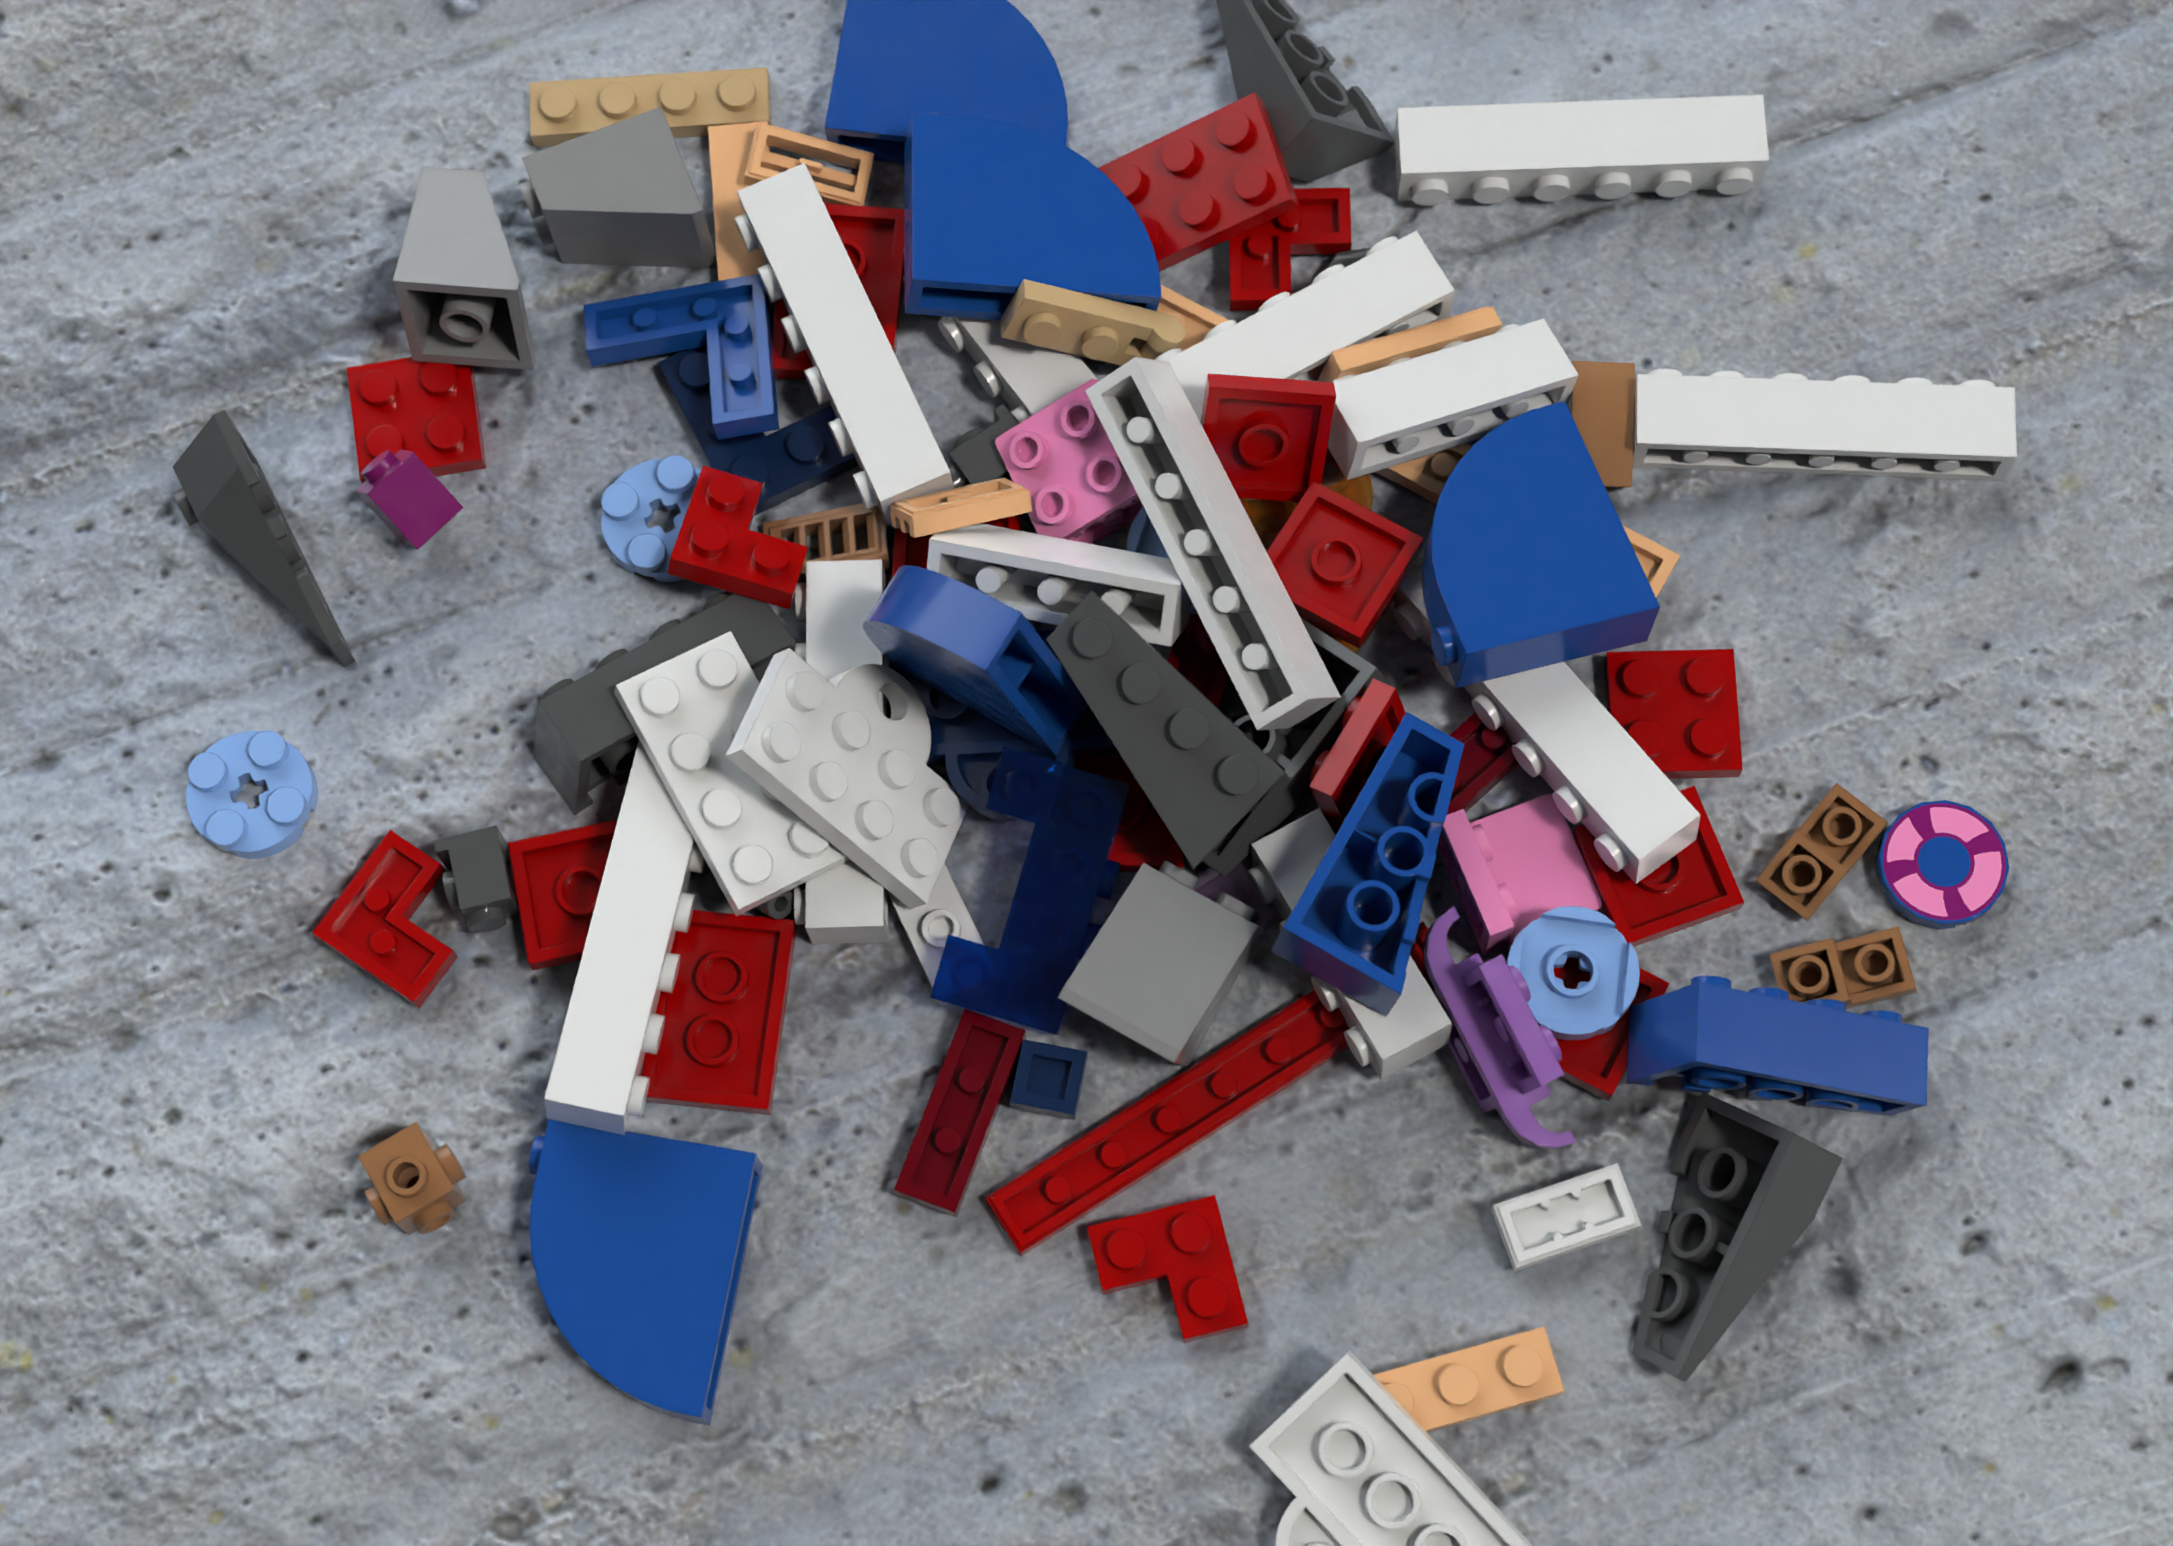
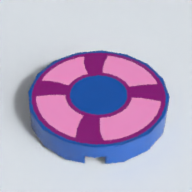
M1947 800L1922 802L1899 814L1880 839L1875 860L1877 877L1880 876L1881 885L1885 889L1884 895L1892 908L1913 923L1937 930L1955 928L1956 925H1965L1984 916L2004 891L2009 871L2005 842L1992 822L1969 806Z

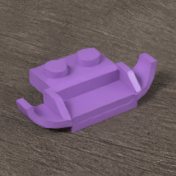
M1451 907L1432 922L1425 934L1422 953L1424 967L1433 987V993L1452 1022L1450 1040L1447 1045L1483 1113L1495 1109L1509 1131L1521 1142L1534 1148L1554 1150L1576 1143L1571 1130L1558 1133L1551 1132L1542 1127L1530 1108L1531 1105L1552 1095L1547 1083L1565 1074L1558 1063L1562 1059V1054L1556 1038L1545 1025L1539 1026L1527 1003L1530 1001L1531 995L1523 975L1515 966H1508L1502 954L1483 963L1479 953L1455 964L1447 946V932L1452 923L1460 917L1455 907Z

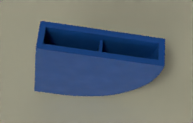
M847 0L824 127L827 141L874 153L873 161L904 164V147L912 112H945L952 116L997 120L1021 126L1043 134L1070 148L1067 100L1055 59L1045 41L1030 21L1007 0Z
M912 112L904 147L905 313L1001 320L1003 313L1023 279L1157 311L1161 300L1159 267L1152 242L1132 204L1101 170L1069 147L1021 126L997 120L952 116L945 112Z
M1565 401L1530 410L1508 420L1475 443L1460 459L1448 477L1439 496L1424 550L1422 566V590L1427 617L1432 628V650L1440 666L1447 665L1456 688L1648 640L1660 605Z
M911 565L899 567L862 624L866 635L892 665L1055 756L1088 706L1068 672L1021 612L969 585L935 571Z
M548 1119L545 1136L537 1135L534 1139L529 1158V1173L536 1175L530 1207L532 1260L538 1285L549 1312L573 1349L602 1378L624 1395L647 1408L667 1416L710 1426L763 1169L761 1161L757 1154L752 1152L628 1131L625 1132V1135Z

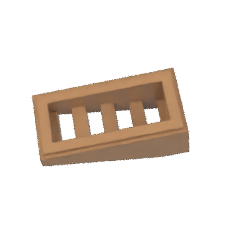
M864 503L763 523V534L780 539L794 537V543L807 546V536L818 535L820 558L808 560L807 550L798 583L806 582V562L882 559L885 575L892 574L888 526L878 505L867 510ZM867 531V549L857 550L855 532ZM843 533L844 553L832 555L831 534Z

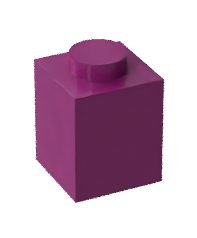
M388 449L373 459L361 472L366 481L355 490L405 546L416 550L422 547L464 508L414 452L402 449L395 454Z

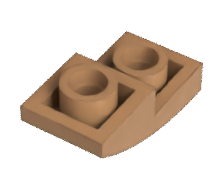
M1572 361L1571 363L1579 376L1569 399V411L1604 486L1632 487L1635 363Z
M1836 782L1802 826L1793 833L1755 881L1804 920L1808 921L1883 831L1888 822Z
M1899 926L1839 942H1834L1833 938L1769 954L1778 989L1788 991L1789 1000L1806 1003L1814 999H1831L1844 1002L1846 1009L1917 993Z

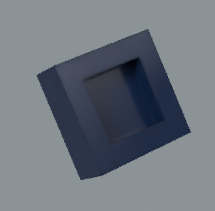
M1023 1039L1010 1100L1011 1108L1075 1120L1088 1060V1052Z

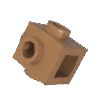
M417 1122L358 1156L374 1184L373 1187L365 1191L366 1197L384 1225L394 1221L408 1235L417 1230L420 1234H427L439 1229L452 1220L455 1216L453 1209L466 1202L463 1193L457 1185V1182L466 1178V1174L447 1143L437 1148L430 1135Z

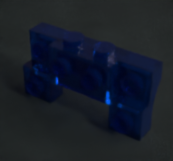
M1003 746L985 809L991 813L1035 825L999 949L948 935L930 998L1056 1035L1060 1034L1068 1003L1059 999L1058 996L1103 926L1092 923L1099 897L1111 900L1118 879L1121 863L1110 859L1130 794V784Z

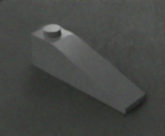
M1216 0L1237 99L1239 100L1255 92L1264 101L1290 177L1311 182L1384 153L1392 147L1395 141L1371 101L1358 86H1351L1348 91L1329 70L1330 66L1335 62L1334 57L1324 46H1316L1309 38L1295 30L1294 27L1299 22V16L1285 0Z
M226 410L214 414L173 465V469L182 486V489L173 492V496L184 518L190 526L200 522L212 540L344 667L356 662L255 455Z
M1303 618L1301 620L1341 698L1286 729L1257 730L1237 690L1229 711H1222L1285 772L1202 860V862L1223 877L1229 874L1251 852L1252 843L1269 835L1312 794L1309 786L1311 784L1310 777L1313 766L1320 754L1325 750H1331L1343 730V718L1350 703L1356 697L1364 695L1373 678L1391 686L1376 666Z
M1702 1093L1674 1150L1670 1173L1678 1176L1671 1211L1661 1212L1657 1231L1665 1235L1659 1269L1652 1272L1647 1279L1632 1353L1686 1382L1813 1221L1843 1158L1791 1131L1707 1093Z

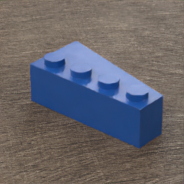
M1408 712L1403 717L1271 950L1386 1017L1402 994L1407 974L1406 968L1421 918L1422 904L1428 882L1431 879L1441 829L1446 819L1464 748V743Z
M1697 976L1691 978L1689 986L1630 1006L1626 1083L1651 1086L1654 1080L1666 1076L1682 1077L1681 1090L1709 1093L1711 1089H1739L1747 1085L1746 1098L1764 1101L1795 1100L1802 1098L1804 1092L1806 1093V1106L1890 1116L1927 1106L1929 1028L1902 1023V1015L1897 1012L1874 1010L1857 1014L1847 1012L1846 1004L1838 1000L1814 999L1802 1003L1789 1000V992L1783 989L1762 987L1743 991L1731 988V980L1727 978Z

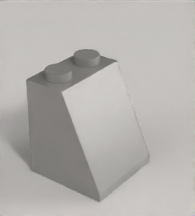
M662 107L522 157L530 180L519 184L542 246L554 242L562 264L709 268L717 265V257L703 208Z
M422 167L393 277V285L412 360L534 370L536 358L520 280L484 172L459 168Z
M1166 860L1159 871L1143 863L1066 982L1058 998L1169 1061L1189 1066L1260 938L1263 929L1250 922L1256 911L1255 909L1222 891L1216 902L1193 890L1199 879Z

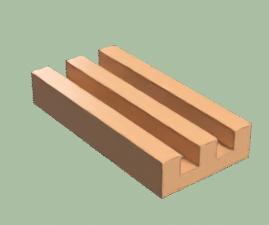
M757 122L747 161L748 165L743 179L744 185H753L805 163L824 203L864 206L874 153ZM765 145L853 168L858 170L857 175L824 167L819 162L800 158V160L765 151L764 148Z
M1004 477L898 500L889 505L892 526L896 529L901 528V531L904 533L910 532V536L914 538L1032 512L1030 490Z

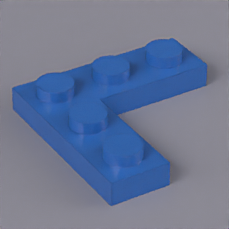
M759 274L584 305L585 349L592 367L707 346L712 424L718 440L779 429L769 297Z

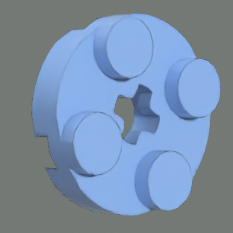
M672 455L664 459H653L637 464L625 471L602 494L601 528L610 553L626 571L634 575L637 572L643 576L654 577L658 582L670 583L684 580V578L667 574L674 545L701 472L688 459ZM665 508L668 511L675 509L680 513L673 518L675 528L672 531L664 533L660 526H654L649 529L648 522L654 518L653 513L658 509Z
M245 731L229 735L214 743L205 753L197 755L191 761L188 768L189 783L186 789V804L192 823L208 842L222 851L233 853L237 857L247 859L265 858L290 847L304 832L302 826L308 820L311 809L313 812L315 811L318 801L317 781L310 764L297 748L285 741L281 735L274 731ZM251 781H254L257 785L267 783L268 791L259 795L260 805L256 808L250 809L244 801L237 802V794L242 791V786Z
M1564 906L1543 913L1540 918L1530 922L1515 937L1506 959L1507 965L1515 966L1523 975L1528 985L1531 999L1527 1003L1539 1026L1545 1025L1557 1039L1583 1040L1610 1031L1628 1010L1638 989L1639 961L1631 942L1627 943L1624 936L1615 929L1616 924L1606 915L1589 908ZM1570 957L1579 959V970L1589 972L1590 974L1589 982H1579L1576 989L1564 987L1563 980L1554 975V968H1562L1567 958Z

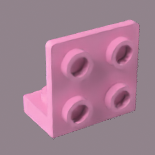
M1090 379L1001 434L995 440L996 447L1012 481L1030 490L1032 512H1028V515L1037 534L1095 545L1133 522L1143 507L1085 390L1100 380Z
M1551 793L1471 823L1464 809L1446 815L1437 848L1483 955L1512 945L1515 937L1524 927L1526 928L1530 922L1540 918L1543 913L1554 908L1577 906L1600 911L1602 900L1568 823L1555 804Z

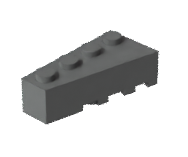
M724 591L708 601L700 613L682 623L676 619L663 624L654 631L649 641L629 652L626 649H619L610 653L598 663L595 670L576 681L570 678L561 680L542 695L537 706L534 759L574 815H577L594 803L588 792L611 776H614L620 785L629 779L639 738L614 694L615 685L729 631L732 632L760 683L773 655L789 648L794 651L796 640L768 603Z
M1091 591L1046 639L1193 869L1285 773L1275 761L1094 591Z

